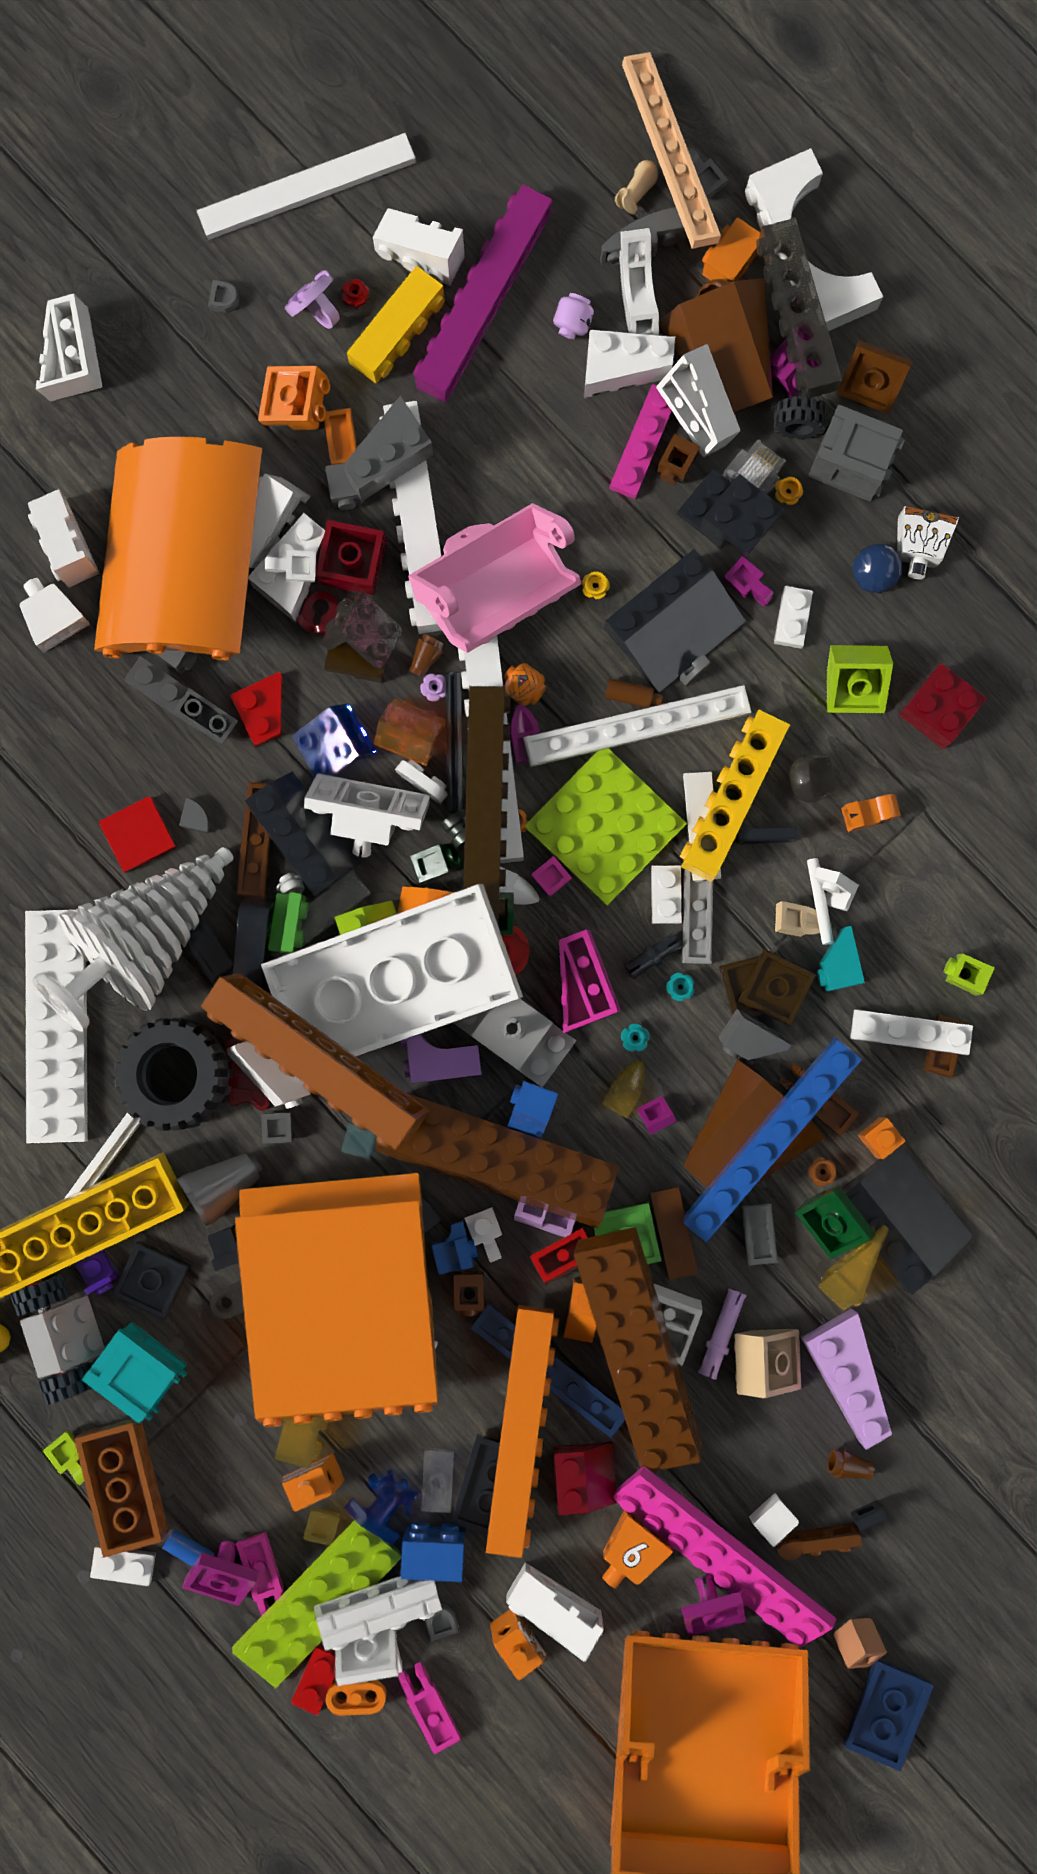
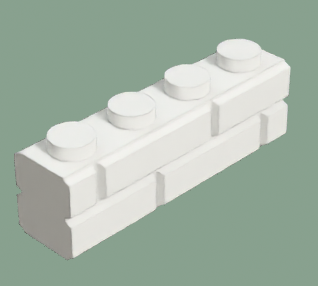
M401 1576L314 1606L325 1651L329 1649L341 1650L349 1642L358 1639H372L378 1632L389 1628L392 1630L400 1629L409 1621L418 1618L422 1620L429 1619L435 1615V1612L442 1610L434 1581L401 1579Z

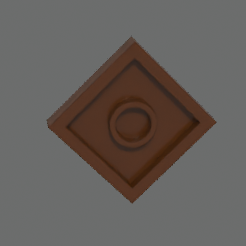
M859 340L836 394L889 414L911 367L912 360Z

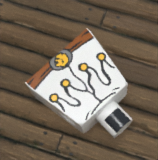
M907 506L904 507L898 517L897 553L901 561L910 563L908 577L924 579L927 567L936 568L940 564L957 525L958 517Z

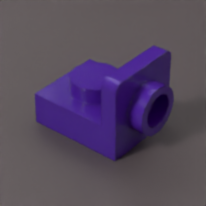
M104 1249L75 1263L87 1286L84 1289L86 1295L94 1291L97 1296L113 1288L111 1281L119 1278Z

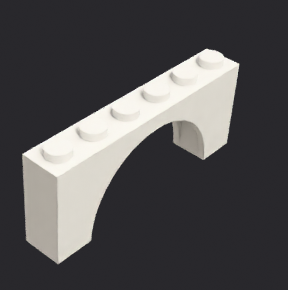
M808 149L751 174L745 189V195L748 203L754 205L757 211V220L762 230L765 229L769 236L771 251L773 254H777L781 261V271L786 279L789 278L793 286V296L796 302L802 304L808 327L813 328L816 335L819 336L877 310L883 295L872 272L852 277L832 275L821 271L809 263L797 248L791 232V213L805 195L818 188L823 174L812 150Z

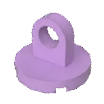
M323 270L315 276V282L312 281L310 284H305L295 293L285 306V310L292 317L306 307L321 325L332 329L340 320V316L336 308L323 294V291L333 281L331 274L327 270Z

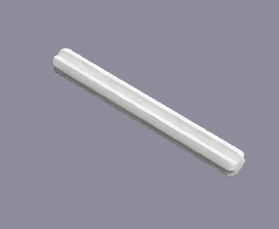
M128 1113L124 1116L65 1198L98 1183L139 1127V1118H132Z

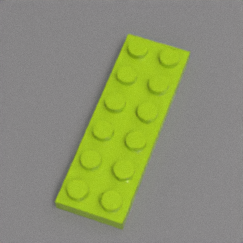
M358 1516L232 1646V1653L274 1688H277L322 1641L314 1606L376 1585L402 1558L401 1552Z

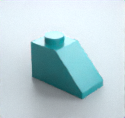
M851 926L840 929L834 939V943L830 945L819 963L820 969L817 970V979L821 987L824 986L825 992L865 983Z

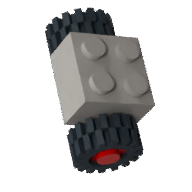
M62 1275L32 1283L25 1288L10 1293L17 1316L39 1309L38 1314L20 1320L38 1378L48 1376L38 1381L45 1405L54 1404L93 1389L82 1381L83 1377L92 1367L91 1362L80 1363L102 1354L105 1347L88 1295L53 1308L48 1306L69 1298Z

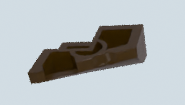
M336 619L327 651L325 671L352 675L355 679L383 683L387 654L344 622Z

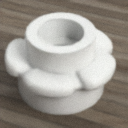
M288 873L279 879L280 883L277 885V891H281L282 894H290V892L300 894L305 889L300 876L295 875V873Z

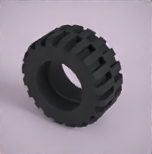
M161 1018L156 1019L155 1023H145L140 1026V1032H132L127 1037L130 1043L128 1046H121L118 1052L122 1056L121 1062H115L114 1071H119V1079H114L115 1088H121L122 1094L118 1096L121 1105H128L129 1108L126 1112L132 1118H139L140 1124L146 1127H155V1130L174 1131L200 1126L201 1122L212 1119L216 1110L222 1109L226 1103L223 1098L225 1095H230L232 1086L228 1085L229 1078H233V1069H229L228 1062L232 1061V1059L223 1049L225 1043L221 1038L214 1036L213 1030L192 1020ZM169 1047L186 1049L192 1055L197 1067V1080L194 1089L187 1098L179 1102H168L162 1099L152 1083L153 1064L158 1055Z

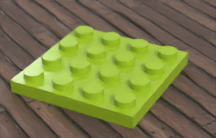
M608 748L597 751L525 825V828L603 904L608 906L687 823Z

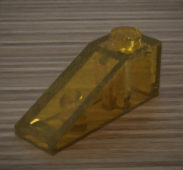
M885 1225L875 1232V1236L870 1241L854 1248L825 1271L818 1287L842 1311H845L851 1305L857 1307L866 1299L868 1295L866 1290L889 1230Z

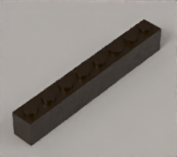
M469 686L464 889L483 884L496 922L499 923V916H505V898H500V887H506V869H500L501 858H506L507 840H501V828L507 829V811H502V799L508 800V782H503V771H509V753L503 752L504 742H509L510 724H504V714L510 713V695H505L504 686Z

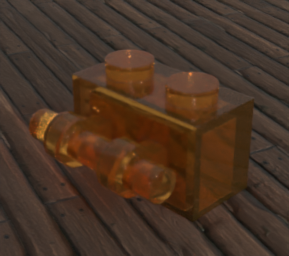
M394 698L392 703L387 705L378 721L374 745L427 766L437 747L440 732L446 725V719L437 716L438 713L429 709L427 712L415 707L413 702L408 700L403 702Z

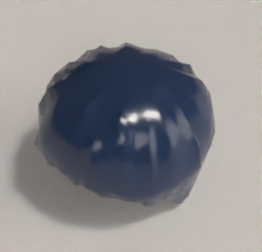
M885 544L870 545L861 550L859 555L856 556L852 572L859 588L869 593L880 594L884 591L887 592L890 588H894L897 582H899V578L902 575V561L899 554L892 547Z

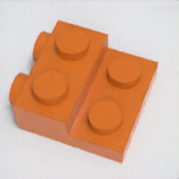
M317 366L267 367L258 421L263 425H288L293 430H318L319 422L325 419V408L322 404L324 394H328L330 391V382L327 375Z

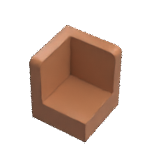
M871 1618L850 1619L834 1632V1638L848 1669L870 1667L887 1653Z

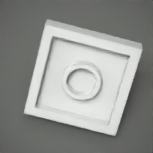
M389 1628L378 1632L372 1639H358L349 1642L341 1650H335L337 1685L341 1686L398 1676V1673L402 1672V1660L397 1646L396 1630Z

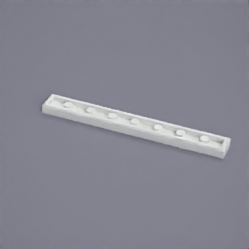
M403 133L197 210L207 239L210 240L416 163L407 136Z
M745 685L527 736L523 738L530 767L734 719L750 715L752 712Z

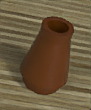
M424 633L422 639L418 638L409 671L424 678L443 654L442 648L444 643Z
M840 1448L830 1452L827 1460V1470L835 1478L870 1480L874 1473V1464Z

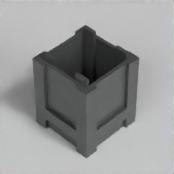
M838 404L808 477L867 501H871L874 495L879 497L883 485H881L882 481L888 482L892 474V470L887 468L894 461L896 455L893 453L895 449L901 451L905 439L901 438L903 429Z

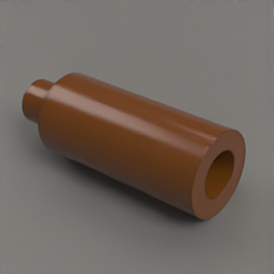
M609 678L605 698L649 708L650 704L661 705L663 695L653 693L654 688Z

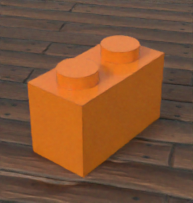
M737 217L731 226L727 224L723 228L717 246L715 248L711 246L702 259V262L705 263L702 275L709 280L725 279L730 283L739 281L762 249L765 235Z

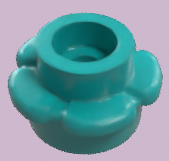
M675 973L666 984L667 993L671 994L672 999L676 1001H683L685 998L689 999L694 994V981L687 974ZM679 984L683 985L682 990L678 989Z
M637 1023L630 1024L621 1033V1040L624 1042L623 1046L631 1052L634 1050L638 1052L643 1051L648 1045L647 1041L650 1039L648 1030L642 1028ZM634 1035L638 1036L637 1041L633 1040Z

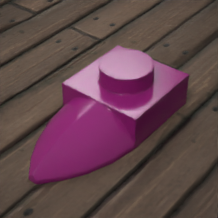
M521 704L516 708L511 723V738L516 764L529 762L523 738L540 734L536 719Z

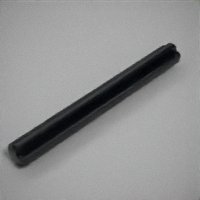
M456 672L446 674L447 810L451 814L463 809L461 674Z

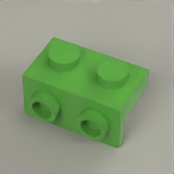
M292 892L290 894L278 893L276 895L268 945L270 951L291 954L298 951V948H302L304 941V931H301L302 921L307 918L309 902H305L306 897L304 895Z

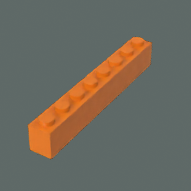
M518 1305L486 1544V1553L522 1558L523 1548L529 1549L531 1530L526 1529L527 1518H533L535 1499H530L531 1487L537 1488L539 1469L534 1468L535 1457H541L543 1439L538 1438L539 1426L545 1427L547 1408H542L543 1396L549 1397L551 1378H546L547 1366L553 1367L555 1348H550L551 1336L557 1337L559 1318H553V1309Z

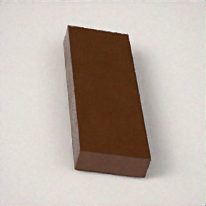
M679 1187L650 1192L668 1279L673 1280L698 1274L688 1227L683 1224L685 1213Z

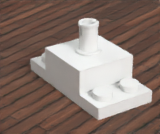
M317 774L305 796L304 808L311 809L319 814L332 813L331 835L355 839L353 854L359 856L360 850H362L361 857H368L371 855V843L389 845L396 826L403 830H420L429 807L430 795Z

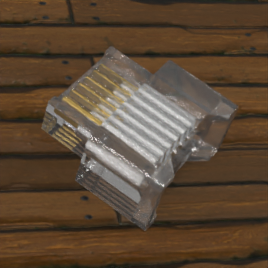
M758 439L748 452L743 449L740 450L725 469L723 476L730 482H733L741 474L769 496L780 479L777 474L785 465L786 460L779 457Z

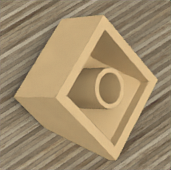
M799 1329L751 1330L735 1334L734 1350L736 1354L735 1379L737 1382V1394L769 1398L801 1389Z

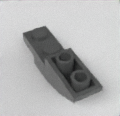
M673 207L649 214L622 228L602 245L601 265L609 264L615 266L620 264L619 250H621V232L649 228L651 233V257L656 256L658 245L672 246L677 242L689 240L677 208Z
M141 656L124 679L125 682L148 696L149 699L221 745L238 722V720Z

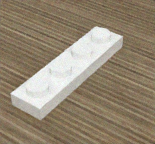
M854 1010L850 1039L969 1055L973 1026Z

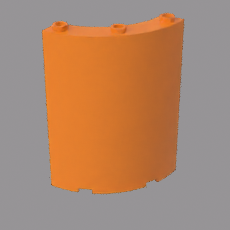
M159 437L145 439L142 446H138V444L133 442L117 451L95 651L103 652V656L115 659L138 651H147L153 654H164V650L211 654L213 659L227 661L229 658L240 653L262 448L224 440L223 446L206 444L207 439L200 437Z

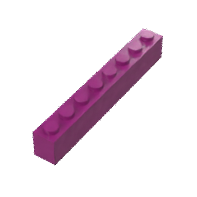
M523 184L518 193L514 192L511 195L507 204L508 211L504 217L500 216L494 227L495 234L491 241L487 240L484 243L479 263L477 265L473 264L470 268L465 288L458 290L454 298L455 306L451 313H445L440 325L441 331L437 337L433 336L427 347V356L424 361L420 360L415 367L413 375L415 376L416 388L444 403H447L552 214V199Z

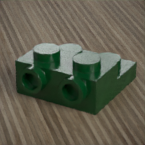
M840 1186L828 1192L824 1190L805 1200L795 1211V1214L830 1259L870 1241L876 1234Z

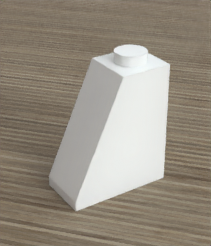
M248 1041L226 1049L231 1059L275 1107L284 1103L286 1109L303 1103L302 1097L311 1094L304 1088L303 1081L296 1076L290 1077L279 1069L280 1064L271 1058L266 1059L260 1056L255 1051L256 1047Z

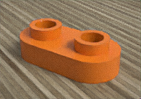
M378 1680L341 1686L334 1682L327 1692L326 1705L330 1712L339 1716L375 1714L384 1707L387 1693L385 1686ZM372 1690L376 1692L377 1696L369 1698L366 1693ZM344 1692L347 1698L341 1700L337 1697V1693Z

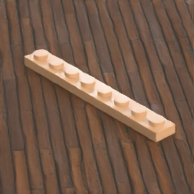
M651 53L625 56L622 66L690 245L693 249L717 244L721 234Z

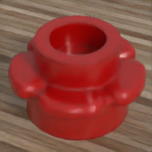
M353 279L352 282L347 281L342 286V299L346 304L354 308L365 304L369 296V289L367 286H364L362 280Z

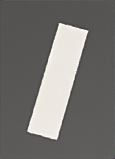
M712 772L683 774L690 843H693L696 833L692 832L699 816L705 818L709 808L705 807V803L713 791ZM713 815V820H714L715 823H716V815ZM701 840L702 848L715 850L714 843L711 840ZM721 869L715 879H721ZM692 873L693 881H694V880H706V879H704V878H702V877H700V876H698V875Z

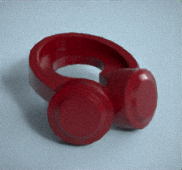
M324 591L313 593L305 601L302 614L297 617L298 624L309 632L313 631L316 634L329 633L333 630L332 625L338 614L335 598L330 593ZM319 600H324L329 604V611L321 616L318 624H314L315 613L313 605Z

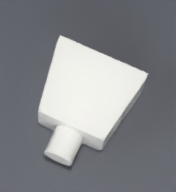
M33 578L24 584L23 587L28 593L29 598L20 603V608L34 643L44 653L90 625L88 620L55 584H50L44 588L38 578Z

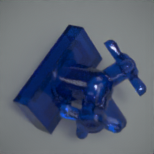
M389 1469L387 1476L381 1479L374 1473L368 1477L370 1488L378 1495L370 1506L366 1507L351 1498L344 1508L361 1527L393 1545L400 1535L388 1523L389 1519L401 1504L405 1506L406 1516H412V1504L415 1498L420 1496V1493L412 1491L408 1486V1480L405 1478L396 1482L393 1478L394 1471Z

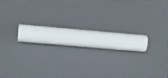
M809 859L807 864L822 945L834 943L825 892L822 889L823 884L813 878L817 867H820L819 859Z

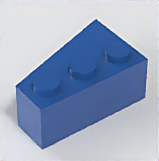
M526 1081L523 1082L522 1086L516 1084L510 1100L511 1103L515 1104L507 1128L541 1139L558 1093Z

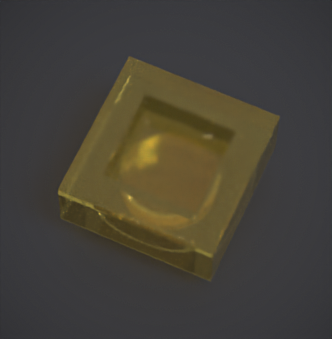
M311 1507L303 1540L330 1546L335 1538L340 1513Z

